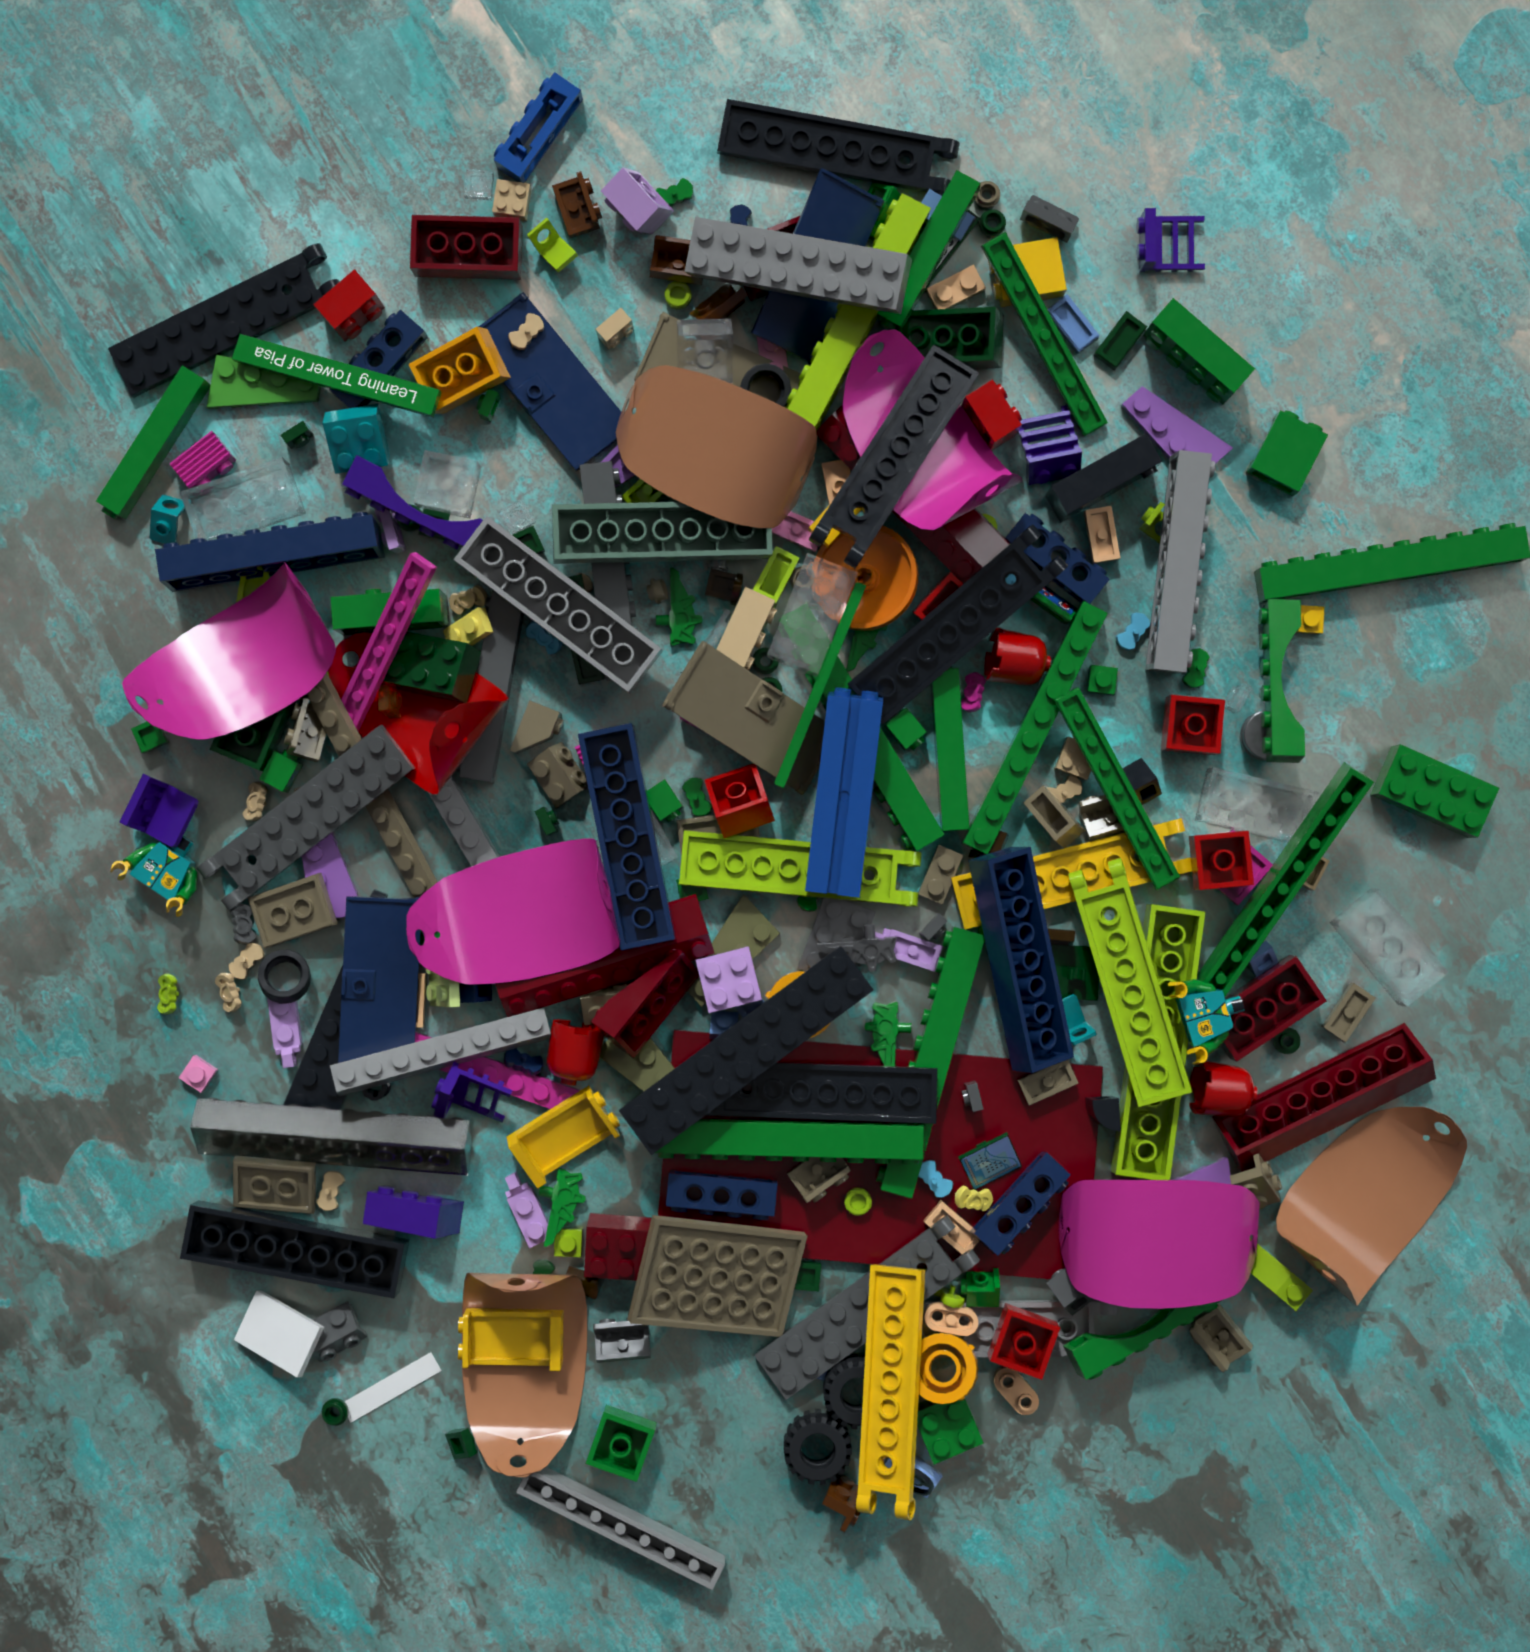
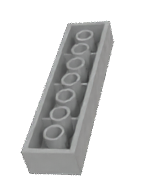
M695 217L685 272L696 278L901 315L912 259L905 253Z
M1179 450L1171 455L1169 459L1145 670L1185 673L1187 668H1190L1192 665L1193 652L1189 651L1190 640H1194L1196 625L1192 624L1193 613L1197 614L1199 607V597H1195L1196 586H1200L1202 581V570H1198L1199 560L1203 559L1205 555V543H1202L1203 532L1207 531L1209 517L1205 515L1206 505L1210 504L1212 489L1208 488L1209 477L1212 478L1215 471V461H1211V453Z
M488 516L485 517L454 558L459 565L629 694L632 693L663 652L658 645Z

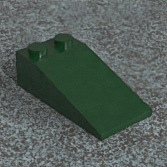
M997 307L913 310L903 330L899 331L918 349L924 358L932 346L935 345L972 369L1002 368L1004 314Z

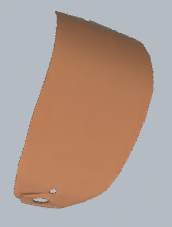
M669 365L651 368L636 379L627 394L616 429L618 449L623 463L641 480L667 496L696 510L724 521L755 528H774L778 526L796 506L812 467L817 447V432L814 425L789 409L721 379Z
M1395 1107L1371 1113L1351 1126L1324 1149L1291 1186L1281 1203L1276 1218L1277 1231L1328 1282L1353 1304L1358 1306L1380 1275L1414 1238L1450 1190L1461 1168L1467 1150V1139L1458 1125L1448 1115L1436 1112L1430 1108ZM1441 1122L1449 1128L1450 1133H1440L1435 1128V1123ZM1424 1135H1428L1430 1137L1428 1141H1425L1423 1139Z
M466 1273L463 1289L462 1317L466 1308L564 1310L563 1364L561 1371H549L550 1366L470 1365L468 1369L462 1368L468 1422L476 1444L487 1465L493 1471L505 1476L527 1477L548 1466L565 1444L577 1420L584 1385L587 1355V1304L582 1281L577 1275ZM519 1438H522L524 1440L522 1445H519L517 1443V1440ZM515 1456H522L526 1459V1464L518 1468L513 1467L510 1464V1459Z

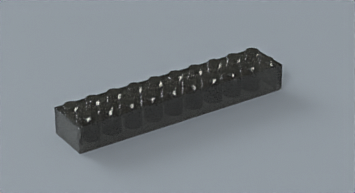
M197 1098L190 1125L198 1154L246 1156L327 1165L468 1176L473 1148L470 1120L458 1117L451 1119L437 1118L432 1115H425L423 1117L410 1116L406 1113L384 1114L379 1111L359 1112L353 1109L334 1110L323 1106L309 1108L296 1104L285 1106L275 1105L270 1102H262L260 1104L248 1103L244 1100L223 1101L217 1098Z

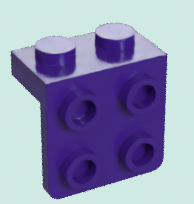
M142 774L119 822L144 832L170 847L176 848L192 819L199 801L164 781Z

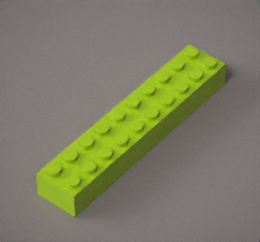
M903 193L898 201L893 199L886 213L888 216L885 224L881 223L874 235L873 248L910 255L927 224L931 208ZM838 303L836 307L838 310L835 314L836 318L831 317L825 327L823 343L818 341L811 354L813 356L810 362L812 363L811 366L805 365L799 376L798 390L792 389L786 401L788 403L786 408L813 424L816 431L822 424L849 372L854 355L863 345L876 322L878 310Z
M1146 904L1143 931L1185 1065L1188 1039L1175 998L1169 997L1175 994V987L1168 986V983L1197 979L1205 912ZM1126 1064L1124 1066L1119 1104L1121 1131H1116L1111 1171L1115 1175L1150 1180H1170L1181 1096L1138 1107Z

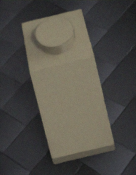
M529 700L510 751L519 754L551 740L554 734L559 735L564 720L560 719L562 714Z
M1044 785L1023 802L1051 837L1064 848L1085 831L1073 815Z

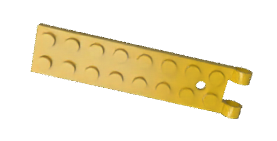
M1182 818L1153 825L1165 849L1164 836L1185 831ZM1125 833L1033 856L1044 909L1076 901L1068 873L1082 869L1088 892L1114 885L1108 861L1121 858L1130 887L1151 881L1141 862L1135 860V851ZM1191 857L1173 861L1179 874L1192 871ZM971 872L951 877L964 930L981 926Z
M877 1264L870 1265L858 1495L856 1499V1509L858 1512L873 1514L877 1506V1494L875 1491L896 1494L895 1517L909 1521L913 1519L916 1509L913 1493L925 1270ZM885 1458H890V1459H891V1461H892V1466H891V1468H887V1467L885 1466V1464H884V1459H885Z

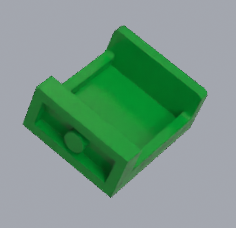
M1280 410L1274 416L1273 423L1246 473L1294 496L1301 490L1328 434L1322 432L1323 429L1319 425L1314 423L1306 424L1299 420L1297 414L1287 410L1284 412Z

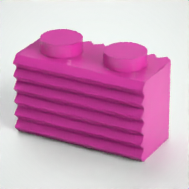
M210 431L173 460L170 465L190 490L202 492L211 486V479H214L215 476L228 473L233 468L232 463L236 461V458L218 435Z

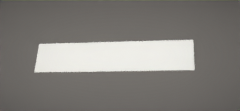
M431 1352L346 1400L345 1403L349 1409V1422L357 1420L442 1371Z

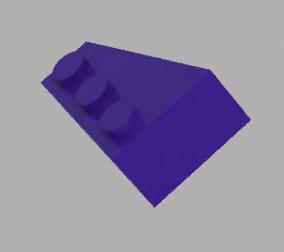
M378 1186V1190L367 1191L363 1224L434 1239L460 1233L464 1201L445 1199L433 1195H418L419 1193L415 1191L396 1192L394 1191L395 1188L389 1186Z

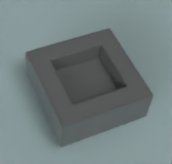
M937 913L919 933L927 940H930L932 937L936 940L947 929L944 926L947 920L940 913Z
M970 1081L964 1083L966 1090H962L961 1094L965 1107L970 1106L973 1112L983 1110L977 1082Z

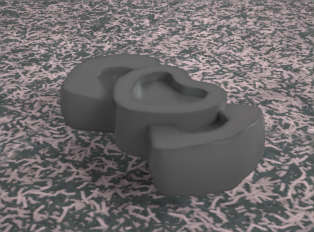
M239 904L230 911L233 917L232 923L234 924L233 932L235 935L233 939L239 944L247 945L256 938V934L251 930L253 924L250 919L252 910L249 905Z

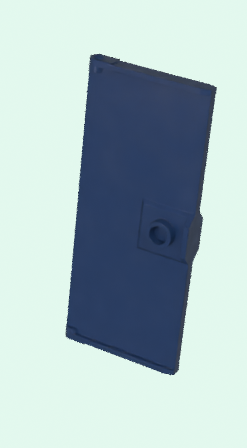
M821 168L793 234L866 246L885 201ZM768 291L751 333L800 357V359L811 365L812 363L810 362L813 357L811 354L818 341L823 343L825 327L831 317L835 318L838 303Z
M524 292L478 326L488 329L511 377L503 382L504 385L575 471L580 469V465L589 463L617 441L616 429L621 415L620 409ZM528 313L540 316L544 323V330L539 332L537 337L532 338L531 343L527 345L525 350H518L512 347L508 334L519 331V327L525 323V317Z
M346 896L338 1063L415 1043L419 962L409 948L406 928L408 911L419 897L406 899ZM418 929L415 933V938L419 945L420 929Z

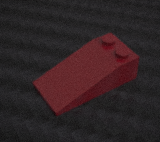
M678 949L611 997L604 1006L597 1010L591 1022L612 1044L634 1059L698 979L699 972L687 956Z

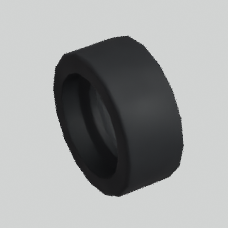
M764 363L755 365L747 371L741 381V388L749 391L750 384L756 377L770 375L777 379L781 387V395L776 403L783 407L786 406V401L791 393L790 379L782 369L776 365Z
M277 950L268 954L261 961L258 968V982L263 994L268 999L279 1004H287L299 1000L307 993L311 983V974L306 960L299 953L291 950ZM284 962L294 964L300 971L298 985L288 991L275 990L268 981V974L271 968Z

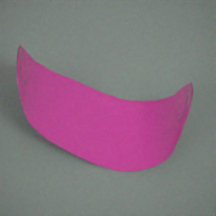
M895 329L883 330L869 336L852 359L845 382L843 413L849 433L860 457L925 359L918 349L901 332ZM882 342L884 344L883 350L878 355L871 356L870 350L873 345ZM880 365L883 367L882 372L877 371ZM959 405L893 510L905 521L920 529L935 530L1021 483L1023 480L1019 475L1012 474L998 460L979 434L965 410Z
M284 562L273 576L251 594L203 621L167 646L153 653L124 678L122 686L131 708L151 725L177 736L206 740L229 734L263 720L310 692L323 679L332 665L336 647L309 594ZM135 697H141L147 703L148 709L142 708L137 703ZM158 699L163 701L162 705L157 703Z
M594 838L569 840L497 857L444 877L428 889L411 906L407 914L406 930L408 945L418 962L424 968L443 978L469 985L519 981L569 970L597 961L611 954L620 945L610 887L597 842ZM418 929L423 932L425 939L422 946L417 943L415 933ZM436 931L440 933L439 938L434 937Z
M1079 1181L1070 1186L1061 1198L1059 1242L1066 1272L1077 1291L1090 1298L1128 1308H1181L1227 1299L1235 1296L1242 1290L1252 1271L1255 1255L1257 1254L1260 1202L1254 1193L1243 1186L1210 1181Z

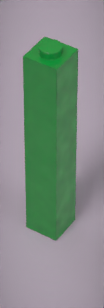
M956 170L909 255L912 263L901 315L878 311L877 313L878 320L881 321L880 325L887 330H903L980 191V182Z
M183 365L181 366L97 498L96 502L103 506L102 512L113 519H116L117 516L125 520L127 519L210 389V384L205 379Z
M951 666L931 683L939 817L942 831L970 829L959 668H952Z

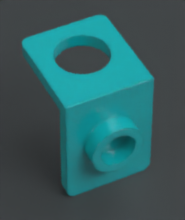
M162 495L151 508L149 536L151 540L164 544L177 543L178 517L187 507V501L167 495ZM166 503H172L177 505L178 507L174 509H169L164 507L163 505Z
M1072 994L1063 998L1071 1044L1077 1045L1096 1036L1095 1029L1085 1021L1077 996ZM1080 1031H1087L1085 1034L1081 1036H1073L1074 1034Z

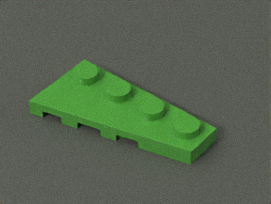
M216 355L207 408L219 409V407L236 408L248 405L266 406L277 403L318 402L321 386L237 363L231 357Z

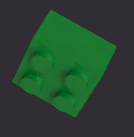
M965 1398L962 1401L947 1404L933 1403L928 1400L918 1403L917 1426L933 1464L984 1444Z
M606 1404L585 1464L637 1482L657 1422Z

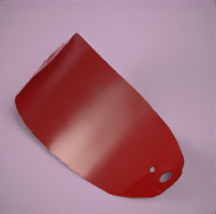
M356 633L342 640L336 647L333 663L328 669V674L340 699H342L358 665L357 663L353 667L346 666L343 663V656L346 652L354 651L358 654L360 661L372 633ZM477 672L467 703L401 691L382 682L358 733L364 738L379 725H383L415 767L405 777L425 791L438 795L509 698L500 688Z

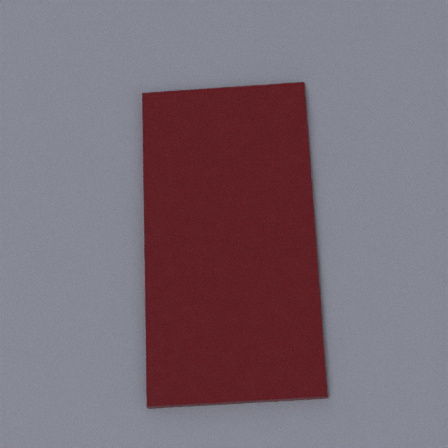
M674 1029L671 1064L676 1068L711 1042L713 1039H709L710 1032ZM816 1041L803 1042L778 1061L787 1063L884 1066L878 1052H873L871 1046ZM896 1048L895 1066L908 1067L909 1061L914 1062L917 1051ZM953 1053L937 1108V1123L932 1126L925 1157L922 1161L934 1160L936 1162V1171L942 1174L943 1179L953 1181V1188L950 1194L945 1197H935L930 1186L919 1177L912 1198L880 1190V1182H877L876 1178L880 1165L885 1166V1164L875 1163L873 1158H864L863 1163H849L847 1158H843L851 1170L847 1173L849 1178L837 1187L832 1184L825 1189L827 1194L814 1203L810 1200L806 1203L802 1194L787 1175L789 1171L802 1163L793 1161L791 1156H782L781 1161H767L766 1156H755V1160H739V1155H728V1159L716 1160L712 1159V1155L701 1154L700 1159H686L685 1154H674V1158H663L658 1216L801 1231L807 1235L802 1258L878 1265L929 1228L923 1220L940 1200L974 1227L1041 1152H1047L1071 1174L1067 1179L1069 1183L1061 1193L1057 1194L1055 1192L1049 1199L1051 1203L1043 1213L1039 1214L1037 1212L1030 1220L1032 1222L1030 1228L1025 1233H1018L1012 1240L1014 1245L1006 1254L994 1255L979 1241L973 1248V1251L980 1261L966 1272H993V1268H999V1275L1051 1279L1056 1271L1065 1269L1059 1242V1214L1062 1195L1070 1186L1079 1181L1094 1180L1098 1124L1088 1114L1085 1097L1101 1096L1103 1066L1070 1063L1078 1084L1028 1105L1017 1079L1031 1073L1012 1071L1010 1058ZM970 1081L977 1082L983 1110L973 1112L970 1106L965 1107L961 1094L962 1090H966L964 1083ZM747 1084L742 1088L743 1092L746 1094L751 1093L752 1086ZM705 1115L703 1118H701L735 1120L892 1123L877 1121H850ZM1007 1132L1022 1166L976 1189L978 1192L983 1189H989L992 1193L993 1202L986 1211L957 1207L955 1203V1193L961 1186H966L969 1190H973L958 1156L976 1148V1145L983 1141L988 1142ZM670 1170L777 1180L775 1216H769L768 1220H758L752 1218L753 1214L742 1213V1217L725 1216L726 1212L715 1211L714 1215L698 1213L699 1209L688 1208L687 1212L671 1211L672 1207L666 1206ZM1042 1177L1038 1178L1034 1183V1188L1038 1193L1042 1192L1046 1187V1182ZM690 1187L687 1190V1195L689 1198L697 1200L702 1197V1191L698 1187ZM855 1187L867 1190L872 1199L869 1211L859 1216L851 1214L846 1209L844 1203L846 1193ZM719 1189L714 1193V1198L718 1202H726L730 1197L729 1193L724 1189ZM745 1192L741 1196L742 1202L746 1205L755 1203L757 1199L756 1195L752 1192ZM1024 1197L1020 1198L1016 1203V1209L1019 1213L1024 1212L1028 1207V1202ZM1002 1218L998 1222V1230L1004 1233L1009 1229V1220ZM940 1238L937 1240L952 1261L962 1255L945 1239ZM919 1263L917 1268L927 1269V1265Z

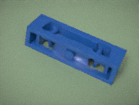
M555 72L550 79L546 78L542 82L537 98L529 101L521 121H516L509 131V138L505 144L501 143L494 152V162L497 169L517 182L525 183L583 100L581 90ZM550 104V110L553 112L529 145L531 150L527 154V149L523 146L546 115V108Z

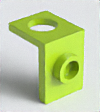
M545 218L527 234L538 253L558 273L578 256L576 251L559 236L548 218ZM548 229V237L544 241L539 242L537 240L538 234L542 230Z
M1162 502L1155 508L1149 506L1141 517L1144 523L1139 528L1159 544L1161 536L1156 534L1155 525L1163 519V512L1161 510L1165 504Z

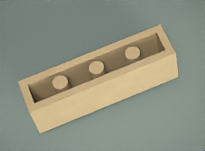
M745 587L717 650L750 671L755 658L751 657V654L755 647L760 649L766 636L762 632L766 622L771 624L776 615L777 609L773 608L775 600Z

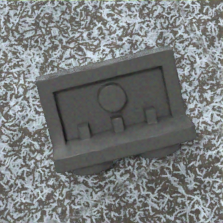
M347 1301L313 1320L324 1326V1330L313 1351L312 1357L319 1362L332 1360L336 1357L337 1353L346 1348L357 1346L361 1340L367 1337L366 1331L360 1328L351 1303Z
M627 1318L626 1321L616 1322L615 1319H602L598 1324H593L597 1363L651 1358L649 1325L631 1324Z

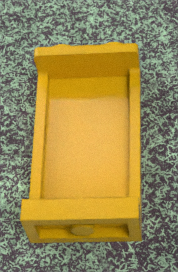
M589 1085L506 1137L508 1148L537 1189L547 1183L545 1178L547 1174L608 1136L613 1135L615 1139L620 1136L617 1128L620 1126V1122L613 1112L608 1113L604 1106L607 1104L599 1091L594 1093Z
M466 1308L463 1317H459L458 1333H463V1343H459L458 1360H462V1368L468 1369L470 1365L550 1366L549 1371H561L563 1364L564 1310Z

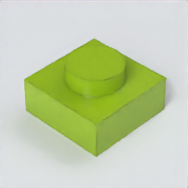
M562 1228L555 1236L554 1256L581 1257L583 1229Z

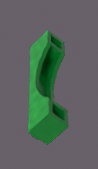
M1268 599L1263 608H1260L1258 615L1259 624H1263V634H1260L1259 648L1263 650L1264 659L1260 662V675L1264 676V685L1261 687L1260 696L1261 701H1265V711L1262 712L1261 725L1266 728V737H1263L1262 752L1266 754V762L1299 763L1305 757V729L1295 719L1288 707L1283 692L1281 673L1286 648L1292 637L1301 627V600Z
M1221 1301L1197 1306L1159 1309L1153 1317L1129 1331L1101 1335L1085 1332L1063 1345L1077 1375L1085 1380H1092L1101 1376L1104 1369L1123 1363L1126 1357L1133 1352L1144 1351L1152 1341L1168 1337L1172 1333L1171 1330L1176 1327L1192 1323L1195 1320L1194 1317L1200 1313L1214 1310L1217 1307V1303Z

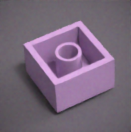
M622 167L601 190L606 197L605 203L613 211L616 212L618 210L623 215V223L633 232L636 230L640 233L653 234L674 212L638 171Z
M749 946L696 959L709 1013L762 1000Z

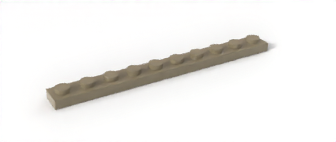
M326 673L323 679L306 695L340 757L362 738ZM388 789L367 805L366 808L413 897L420 898L437 883V880Z

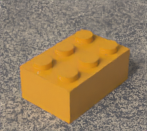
M475 327L409 363V367L418 384L439 389L442 392L435 414H445L511 378L488 329L482 327Z

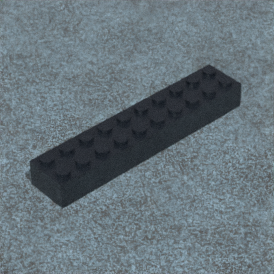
M839 946L620 1108L619 1112L648 1152L653 1155L871 993L873 988L842 946Z

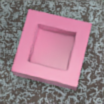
M193 1055L179 1079L202 1093L218 1069L199 1056Z

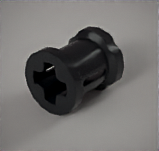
M391 1083L383 1084L382 1090L378 1092L371 1088L362 1091L365 1097L372 1101H377L388 1095Z

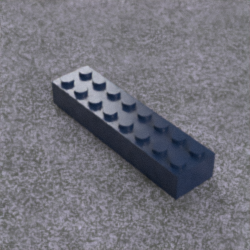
M367 512L354 513L351 518L341 519L339 516L328 517L325 519V522L321 523L302 521L298 523V526L287 528L286 525H277L271 527V531L260 532L257 529L247 530L244 532V535L240 536L222 534L217 536L216 540L206 541L205 538L190 540V544L185 545L167 543L163 545V548L155 549L159 581L172 592L238 582L241 576H246V580L263 577V571L269 572V576H273L284 562L294 573L385 558L380 526L372 514L368 515ZM262 566L263 570H257V567Z
M632 723L580 733L578 738L604 869L611 892L620 939V950L677 940L634 726Z
M1009 847L968 860L1012 1071L1034 1073L1073 1058L1074 1054L1031 847Z

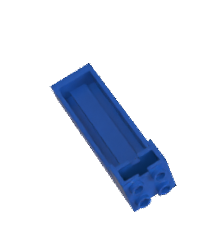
M835 688L834 692H829L805 891L825 894L834 893L841 896L860 898L883 698L878 697V692L862 691V696L851 695V689Z

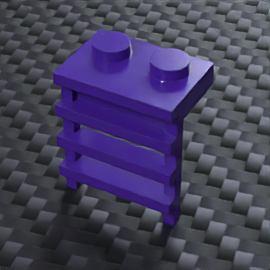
M1145 208L1142 215L1137 218L1136 232L1139 234V244L1137 245L1139 272L1155 270V272H1161V270H1171V272L1187 270V272H1193V270H1205V263L1194 264V223H1204L1205 216H1156V208ZM1162 223H1171V264H1162ZM1178 223H1187V264H1178Z
M1066 405L1061 406L1062 412L1022 419L1020 421L1022 426L1018 434L1026 457L1028 485L1044 484L1048 481L1066 478L1081 470L1082 450L1079 447L1074 424L1071 422L1070 412ZM1065 422L1063 425L1024 432L1027 429ZM1068 434H1069V437H1065V438H1060V439H1055V440H1050V441H1045V442H1040V443H1035V444H1030V445H1028L1029 442H1034V441H1039V440H1043V439H1048V438H1053V437H1058V436H1063V435H1068Z
M454 1062L446 1079L440 1078L434 1092L436 1095L431 1105V1108L435 1109L432 1120L443 1123L452 1103H455L503 1123L505 1116L496 1112L500 1096L502 1094L510 1097L513 1090L503 1087L504 1082L499 1080L498 1084L488 1081L489 1076L484 1074L483 1078L474 1075V1069L469 1068L467 1072L458 1068L459 1063ZM471 1082L479 1085L475 1103L466 1100ZM486 1088L495 1091L490 1110L481 1106Z

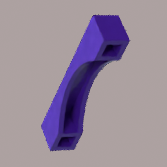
M356 455L341 485L346 488L344 493L357 500L363 497L371 501L370 507L384 513L385 509L395 513L394 519L406 525L412 522L420 526L418 531L433 538L434 534L444 538L443 544L455 550H458L459 546L463 548L483 521L480 518L469 521H448L421 513L407 504L395 492L381 467Z

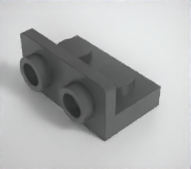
M1032 195L1023 209L1020 220L1068 243L1079 218Z

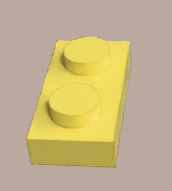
M477 607L444 629L443 633L445 639L465 642L473 646L493 633L486 609Z

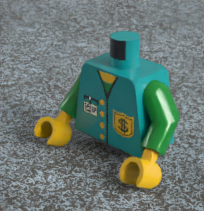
M183 836L176 848L170 847L163 842L148 844L135 850L124 858L123 861H115L111 866L110 873L115 869H121L123 872L118 875L117 879L123 880L126 877L127 871L132 870L129 873L131 876L168 900L166 903L167 913L172 907H178L176 917H180L183 914V905L188 903L197 890L196 862L186 856L194 843Z
M1197 979L1169 982L1168 986L1175 987V994L1169 997L1175 998L1189 1045L1195 1047L1188 1049L1187 1054H1196V1061L1192 1063L1193 1065L1203 1063L1229 1036V1030L1233 1028L1230 1015L1244 1011L1242 999L1240 996L1225 1000L1222 990L1216 989L1211 983Z

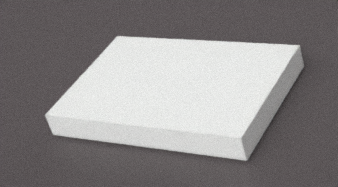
M256 1290L234 1340L298 1378L303 1376L324 1330V1326L264 1291Z

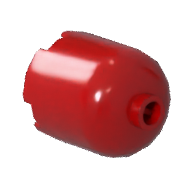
M996 628L992 631L989 641L994 642L992 651L986 652L984 661V676H987V681L1031 686L1040 680L1044 672H1048L1051 657L1047 656L1045 643L1040 638L1002 628Z
M555 1019L551 1028L547 1055L549 1071L561 1078L560 1082L566 1085H576L577 1081L590 1079L595 1074L598 1066L604 1035L593 1024L585 1025L582 1022V1027L570 1025L571 1020Z
M1205 1061L1200 1063L1199 1067H1193L1189 1081L1192 1092H1194V1103H1189L1192 1113L1239 1117L1249 1110L1252 1102L1256 1101L1257 1087L1254 1086L1253 1079L1246 1069L1211 1061Z

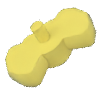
M961 1186L955 1193V1203L959 1208L966 1207L967 1209L975 1208L976 1210L986 1211L993 1202V1196L989 1189H983L978 1192L974 1189L969 1190L966 1186Z

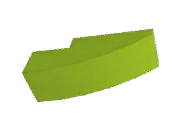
M776 546L773 550V555L769 558L753 590L775 600L773 608H776L800 558Z

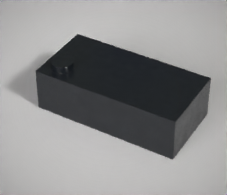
M1147 433L1052 485L1045 494V497L1059 522L1062 523L1142 477L1146 479L1158 472L1157 467L1162 460Z

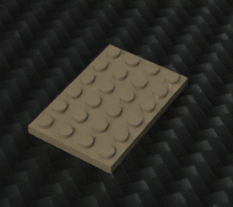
M652 1215L627 1319L631 1324L780 1337L784 1332L807 1235L801 1231Z

